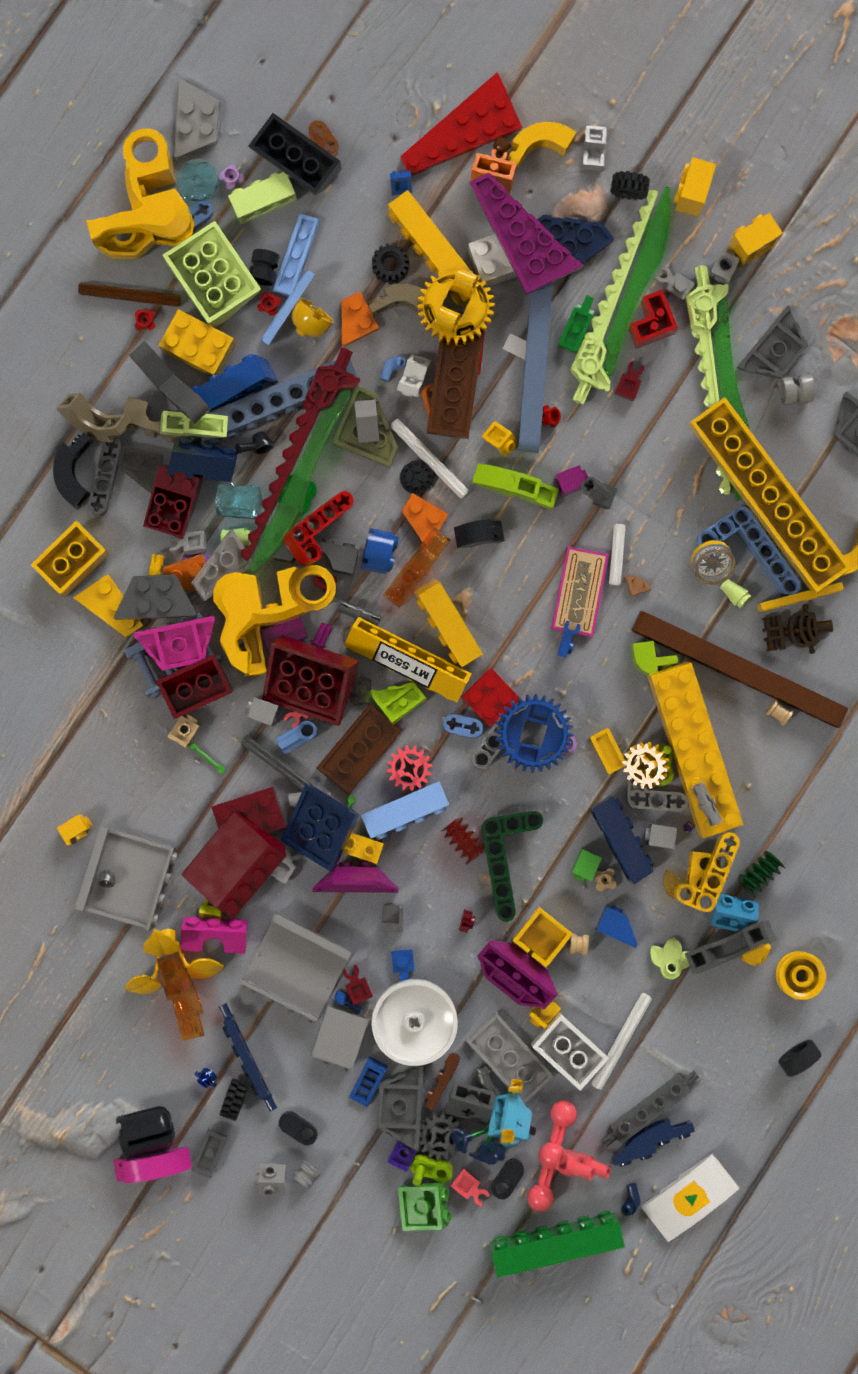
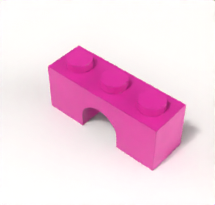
M184 917L181 926V951L203 952L205 940L216 938L223 943L224 953L246 954L248 920Z

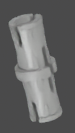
M704 782L692 786L691 789L699 803L698 807L704 812L709 825L714 826L722 822L723 819L716 809L715 800L711 798Z

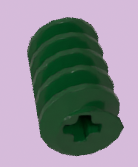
M768 851L763 852L765 859L762 857L757 858L759 865L754 862L751 864L753 870L745 869L747 876L739 875L740 884L754 898H756L754 890L762 892L760 884L768 886L766 879L769 878L774 881L775 878L772 873L775 872L780 875L781 872L778 867L785 868L778 858Z

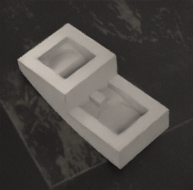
M586 125L582 170L603 171L607 127Z

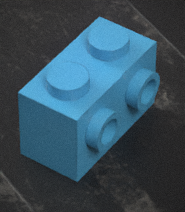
M720 893L716 906L711 911L710 925L739 932L743 928L758 922L759 902Z

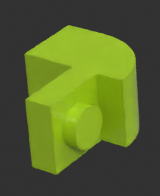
M654 641L630 645L633 663L645 675L658 672L657 667H660V670H664L678 664L677 655L656 658Z

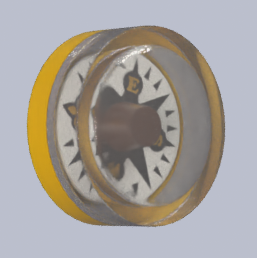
M712 540L701 544L694 550L691 556V566L700 582L707 585H717L725 582L733 575L736 568V560L726 543Z

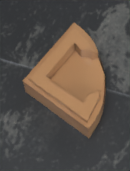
M636 576L624 577L631 597L651 591V587L643 579Z

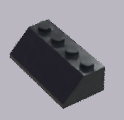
M274 113L270 115L248 145L250 149L314 195L327 188L342 169L339 159Z

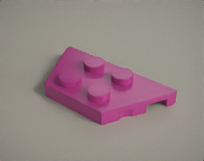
M215 616L134 632L133 635L162 671L191 665L204 659L206 656Z

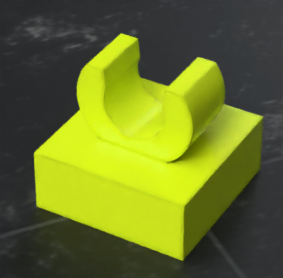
M205 899L204 906L200 905L199 917L222 919V911L215 906H209L208 900Z

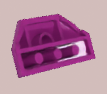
M339 862V866H336L335 871H329L312 888V892L398 893V887L378 866H373L372 862H360V866H352V862Z
M489 941L477 955L485 978L517 1004L546 1009L557 997L558 993L547 969L514 943Z

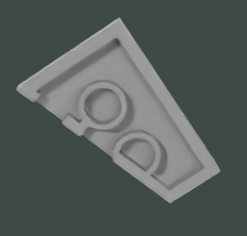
M232 529L229 530L191 582L204 601L213 596L216 582L225 574L234 572L244 573L255 565L252 558L249 561H245L241 557V550L245 549V547Z

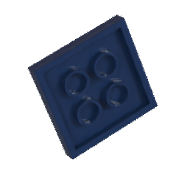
M305 784L280 841L330 872L335 871L360 814L311 784Z

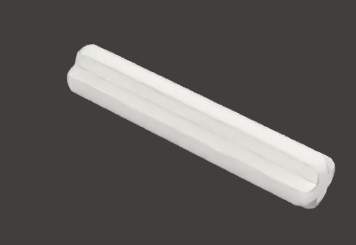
M615 524L613 529L609 584L612 586H619L621 584L626 527L624 524Z

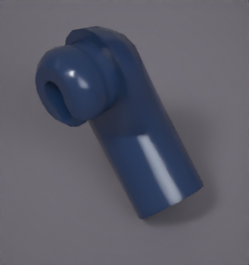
M636 1183L626 1185L629 1197L621 1207V1212L625 1216L633 1215L641 1204Z

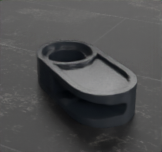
M292 1111L284 1112L281 1115L279 1127L284 1133L303 1145H311L316 1141L318 1131L313 1124ZM306 1128L311 1129L314 1133L313 1138L310 1140L302 1138L301 1132Z
M516 1158L507 1160L494 1179L492 1192L496 1198L500 1200L508 1198L523 1177L524 1166L520 1160ZM503 1182L508 1185L506 1193L499 1194L496 1191L498 1183Z

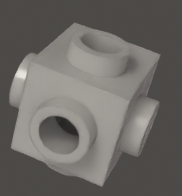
M260 1163L259 1172H255L254 1184L258 1186L260 1195L285 1196V1164Z

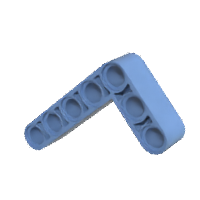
M739 507L697 537L696 546L698 547L703 544V536H708L711 541L723 542L737 532L782 596L793 595L800 590L801 583L749 508ZM737 513H743L746 521L739 522L736 518ZM719 525H726L729 529L728 534L721 533ZM749 530L757 532L758 538L756 540L749 537ZM761 547L769 549V557H764L761 554ZM774 564L781 567V574L773 572L772 567ZM786 581L793 584L794 589L792 592L785 589Z

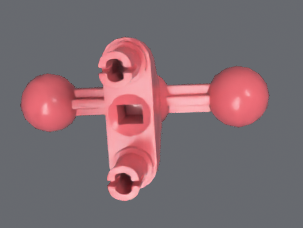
M559 1100L550 1109V1117L554 1126L550 1141L545 1143L539 1150V1160L543 1165L538 1184L530 1188L527 1193L529 1206L537 1212L547 1211L554 1203V1194L550 1186L555 1169L569 1177L580 1176L588 1180H592L594 1175L608 1179L611 1173L610 1166L595 1161L593 1156L562 1147L566 1127L572 1125L577 1118V1110L574 1104L568 1100Z

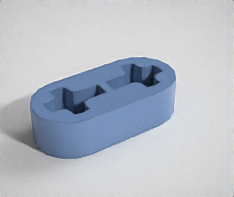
M199 201L189 208L192 217H194V230L213 216V208L208 201ZM200 207H208V214L204 215V213H201L200 215L196 216L201 212Z
M451 714L443 722L444 729L451 734L476 738L483 731L482 723L474 718ZM455 718L456 723L462 724V728L454 727V730H451L450 726L447 725V721ZM473 722L477 723L476 727L479 728V731H475L474 734H470L471 731L464 728V725L471 726Z

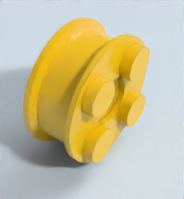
M793 951L780 959L776 967L775 977L779 988L785 994L798 1000H807L817 996L822 991L826 982V971L824 965L816 956L804 951ZM799 970L805 971V978L802 981L796 979V973Z

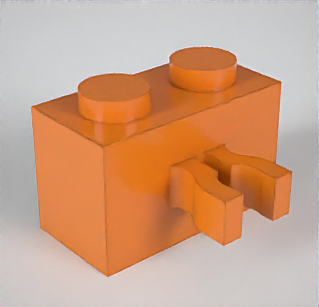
M495 149L492 150L491 156L477 153L471 169V181L490 173L511 194L516 178L517 163L507 160V152H504L501 158L496 157L497 150Z

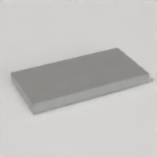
M498 1012L492 1015L466 1040V1043L507 1088L511 1086V1079L523 1081V1089L519 1096L524 1104L555 1076Z

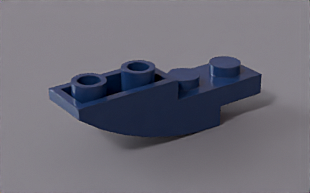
M665 1118L644 1127L618 1148L612 1156L614 1164H619L620 1167L631 1164V1160L651 1158L652 1154L657 1153L654 1144L658 1143V1146L670 1143V1139L676 1137L678 1139L690 1137V1133L695 1132L693 1123L687 1120L671 1125L670 1121Z

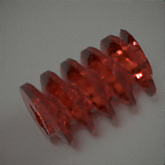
M463 817L456 818L440 832L447 831L444 836L445 839L452 837L450 845L457 843L455 852L463 851L460 858L468 857L465 863L467 865L482 853L485 845H476L479 837L471 838L474 831L466 832L469 825H460L463 821Z

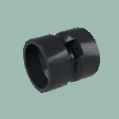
M266 249L253 250L251 262L254 266L250 267L249 272L258 285H274L276 278L274 269L278 268L279 254Z

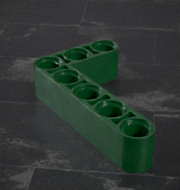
M537 811L492 817L482 823V834L497 917L504 922H509L515 917L516 909L503 835L539 829L543 824V817ZM531 814H535L539 818L538 824L534 827L530 826L527 822ZM509 818H515L518 821V826L515 830L507 828L506 822ZM490 821L497 824V830L493 834L488 833L485 829L486 824ZM494 842L499 843L501 846L500 852L496 855L491 854L489 851L490 844ZM498 863L504 866V873L499 876L493 873V866ZM499 885H506L508 888V893L503 897L498 896L496 893ZM503 906H509L512 910L511 915L507 918L500 915V909Z

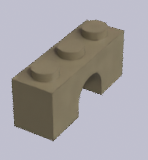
M128 396L122 413L127 414L132 419L127 425V429L132 431L140 429L145 431L144 434L154 438L157 435L165 437L164 440L172 444L175 443L176 437H185L160 434L161 421L153 422L149 420L150 404Z

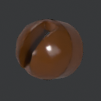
M500 136L497 137L493 144V149L497 150V155H503L504 152H508L511 148L510 143Z

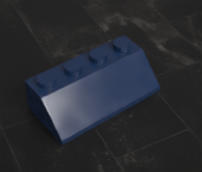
M610 796L590 807L589 810L627 881L634 885L654 872L651 868L654 866V863L649 855H644L641 849L644 845L639 836L635 837L631 831L634 828L629 817L624 818L621 812L624 808L620 800Z

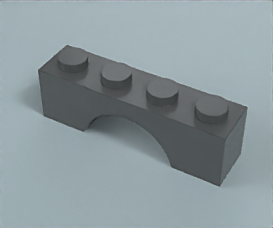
M287 531L275 532L271 559L293 564L296 559L283 540L284 534ZM293 536L296 541H299L297 536ZM324 538L322 541L315 540L320 546L322 554L330 560L333 572L354 576L359 550L355 548L354 544L343 543V545L334 544L335 541Z
M769 920L760 921L743 928L727 938L685 953L692 973H702L773 943L777 939Z

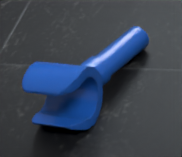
M336 991L334 999L338 1004L348 1006L358 1013L361 1012L362 1008L346 1000L348 993Z

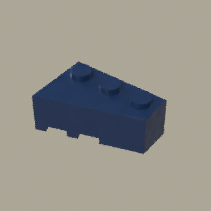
M176 437L167 475L174 476V472L186 473L188 478H193V475L197 474L204 475L206 480L231 482L238 454L230 447L220 448L213 446L209 442L199 443L189 437Z

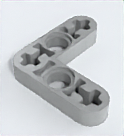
M627 779L626 801L631 808L678 812L685 810L688 806L687 796L683 793L647 790V787L642 789L641 783L635 786L632 779ZM635 793H638V797L646 798L645 793H649L647 799L648 806H644L646 802L642 801L634 805V801H631L630 798L635 796ZM656 794L661 795L663 798V803L659 807L654 806L651 801L652 797ZM666 795H670L669 799L672 800L680 796V800H684V804L677 808L676 804L668 803L669 808H666Z

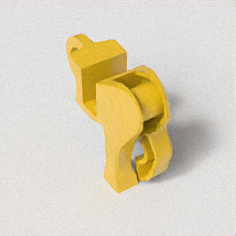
M149 128L138 129L132 132L125 140L123 146V157L126 161V170L124 171L125 183L132 210L115 213L108 217L86 220L94 246L101 253L114 260L139 259L154 245L175 247L191 237L195 227L187 204L175 188L148 195L147 191L176 184L173 163L163 135L157 130ZM145 141L155 143L158 146V153L152 161L143 163L134 158L135 148L140 143ZM132 233V236L127 241H119L115 235Z
M309 565L301 569L299 567H291L278 571L277 577L282 606H279L278 603L266 605L265 609L260 583L256 576L234 572L225 574L216 582L213 590V601L226 618L220 643L230 664L235 669L244 673L245 677L266 674V659L263 653L260 627L289 622L311 611L325 609L332 603L336 594V583L326 568L319 565ZM311 575L322 577L327 584L325 595L316 601L305 599L301 594L303 580ZM241 638L246 648V651L244 652L241 651L239 647V641Z

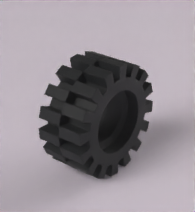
M615 172L612 177L610 192L616 197L620 196V198H627V200L646 199L650 178L643 176L641 173L637 174V172Z
M389 243L385 247L381 245L372 257L373 273L384 284L385 282H388L389 285H392V282L397 284L400 279L403 281L405 275L409 272V257L406 250L403 251V247H397L394 243L393 246H389ZM387 257H394L398 260L399 266L394 271H387L382 265L383 261Z
M232 1078L219 1116L234 1121L237 1120L249 1083Z

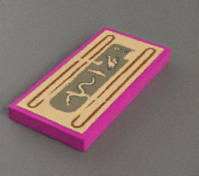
M567 547L551 629L564 632L565 622L570 621L568 625L569 630L574 631L576 625L580 624V631L577 634L593 637L608 554Z

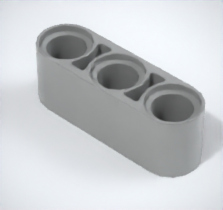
M496 723L472 757V763L478 769L487 768L501 750H498V747L491 748L488 745L490 737H500V734L495 733V730L501 729ZM478 754H485L487 756L488 762L486 765L481 766L477 764L476 756Z

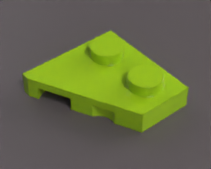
M414 682L406 683L402 686H390L384 690L369 691V695L393 725L427 701Z

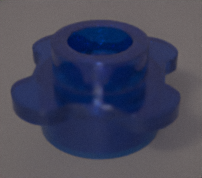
M203 1068L201 1072L196 1071L194 1073L198 1078L197 1082L202 1087L212 1086L215 1088L217 1086L215 1083L217 1076L210 1069Z

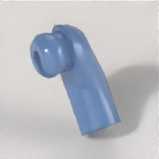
M399 355L387 359L384 363L380 379L389 382L392 372L405 367L406 359Z

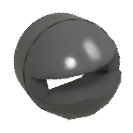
M103 870L98 876V885L106 888L113 887L115 885V874L111 870H108V872Z

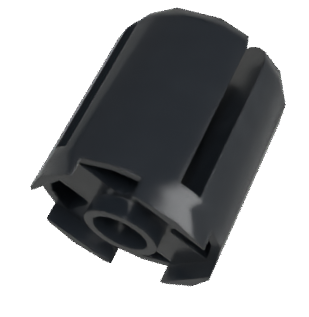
M156 1106L116 1117V1124L121 1123V1129H119L120 1136L118 1138L122 1153L126 1154V1159L169 1149L173 1145L175 1140L174 1124L171 1122V1113L164 1106Z

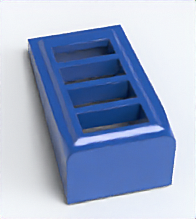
M369 1056L349 1098L368 1107L388 1065ZM367 1074V1075H369V1076H371V1077H373V1078H375V1079H377V1080L374 1081V1080H372V1079H370V1078H368V1077H366V1076H364V1075ZM363 1082V1083H365V1084H367V1085H369V1086H371V1087H373V1088L370 1089V1088H368V1087H366V1086H364V1085H362V1084H360V1083ZM357 1089H359V1090H361V1091H363V1092L369 1094V1096L366 1097V1096H364V1095H362V1094H360V1093H358V1092H356V1091H357Z

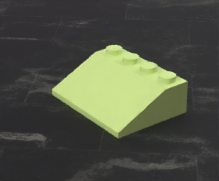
M215 221L162 255L200 315L208 325L214 328L228 320L262 291Z

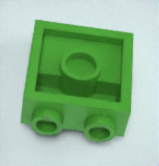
M444 1182L423 1183L419 1186L401 1185L398 1187L402 1231L443 1230L451 1222V1211L447 1210L446 1201L449 1199V1190L444 1188Z

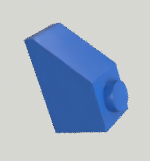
M611 905L610 908L605 906L595 930L636 948L638 944L627 916L622 914L623 909L615 905Z

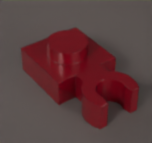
M631 361L627 368L629 375L622 373L614 394L634 402L642 382L637 377L643 373L644 366L641 365L639 371H634L632 369L634 362Z
M464 909L459 931L468 933L469 929H473L475 917L472 916V911Z
M353 965L354 975H348L346 969L343 970L344 977L350 980V984L345 985L353 1005L373 997L366 978H358L359 968L357 965Z

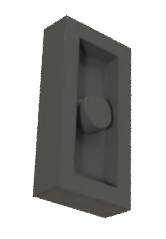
M208 1128L191 1171L211 1178L228 1136Z

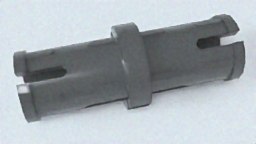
M342 599L341 605L338 607V612L353 617L354 621L360 617L378 626V622L381 620V615L366 610L362 605L357 606L349 603Z

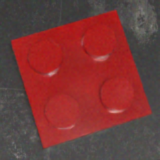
M492 668L461 696L488 727L500 718L499 714L506 712L504 710L505 706L511 708L510 702L514 701L516 703L519 697Z

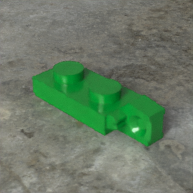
M586 295L582 305L577 303L576 307L574 306L558 342V347L577 354L593 318L594 310L590 309L594 300L593 297Z

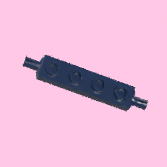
M227 1003L219 1006L224 1017L223 1023L225 1026L222 1027L226 1037H231L234 1043L232 1049L237 1058L240 1057L243 1062L241 1068L245 1076H250L252 1080L251 1089L254 1095H259L260 1099L265 1101L269 1112L275 1110L277 1106L272 1098L273 1095L265 1083L233 1017L234 1015L231 1014Z

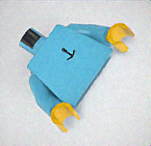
M511 1079V1086L508 1088L509 1094L495 1097L491 1113L488 1136L499 1139L505 1149L518 1146L519 1142L533 1138L536 1133V1128L530 1125L532 1112L524 1105L519 1096L523 1089V1081L519 1079Z

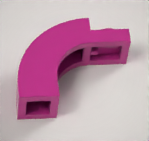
M176 1147L147 1156L130 1159L125 1157L113 1160L117 1181H125V1183L154 1180L192 1169L188 1147Z

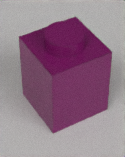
M580 465L560 472L555 476L562 497L582 490V481L588 478L585 469L581 470Z

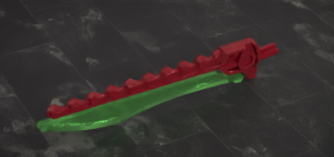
M341 347L334 366H320L316 370L305 397L306 400L303 401V408H305L306 413L296 418V425L299 426V429L289 434V441H291L292 446L282 451V457L286 461L276 467V474L279 478L269 484L271 496L262 500V507L265 511L255 517V524H257L258 528L248 534V540L251 542V545L241 550V557L245 561H249L262 533L265 534L250 566L252 572H255L275 553L284 542V534L297 523L303 511L309 484L320 453L342 410L351 397L350 389L356 388L361 382L360 378L345 371L353 354L347 348ZM338 396V398H337L335 404L333 405V407H331L332 404L334 403L336 397ZM320 411H323L277 511L268 526L267 523Z

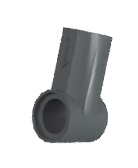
M590 476L583 480L581 484L583 494L591 498L594 505L603 509L611 508L617 491L615 487L602 483L595 477Z

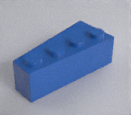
M249 354L242 358L241 363L226 367L224 373L219 376L213 375L206 380L207 383L202 386H194L191 389L204 400L211 409L208 412L225 406L228 402L233 403L244 398L246 393H257L263 390L262 385L271 382L273 385L279 381L267 359L255 354Z

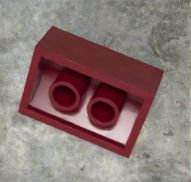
M215 654L156 680L174 719L233 692Z

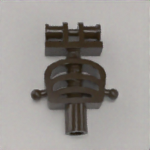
M803 604V612H796L790 616L786 628H783L781 615L775 616L776 627L772 626L773 617L761 618L764 624L762 632H767V638H763L767 644L766 652L777 650L775 640H778L779 651L785 650L784 637L789 636L793 646L796 648L808 647L809 653L814 654L816 650L813 648V645L819 643L818 634L833 632L832 620L816 622L815 613L808 612V604ZM796 617H799L797 620V626L793 627L794 619ZM771 631H777V636L772 637ZM795 635H798L801 643L796 640Z

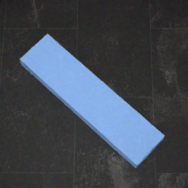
M302 213L299 214L273 288L274 293L289 297L299 282L320 219Z
M309 270L305 271L261 338L263 343L266 345L270 344L314 277V273Z

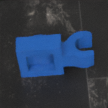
M570 621L565 622L564 633L557 656L566 658L567 654L571 655L574 642H571L573 635L580 631V624H577L576 629L571 631L568 628Z
M413 950L391 951L393 973L400 972V982L409 980L408 972L415 971Z

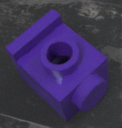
M397 1140L387 1162L407 1172L417 1151ZM402 1149L408 1151L406 1156L400 1155Z

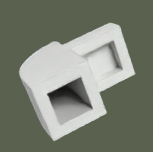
M411 354L397 390L406 396L419 397L431 360Z

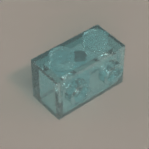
M231 483L225 485L218 484L214 505L217 517L255 519L256 516L260 515L262 503L260 487L253 485L237 486Z

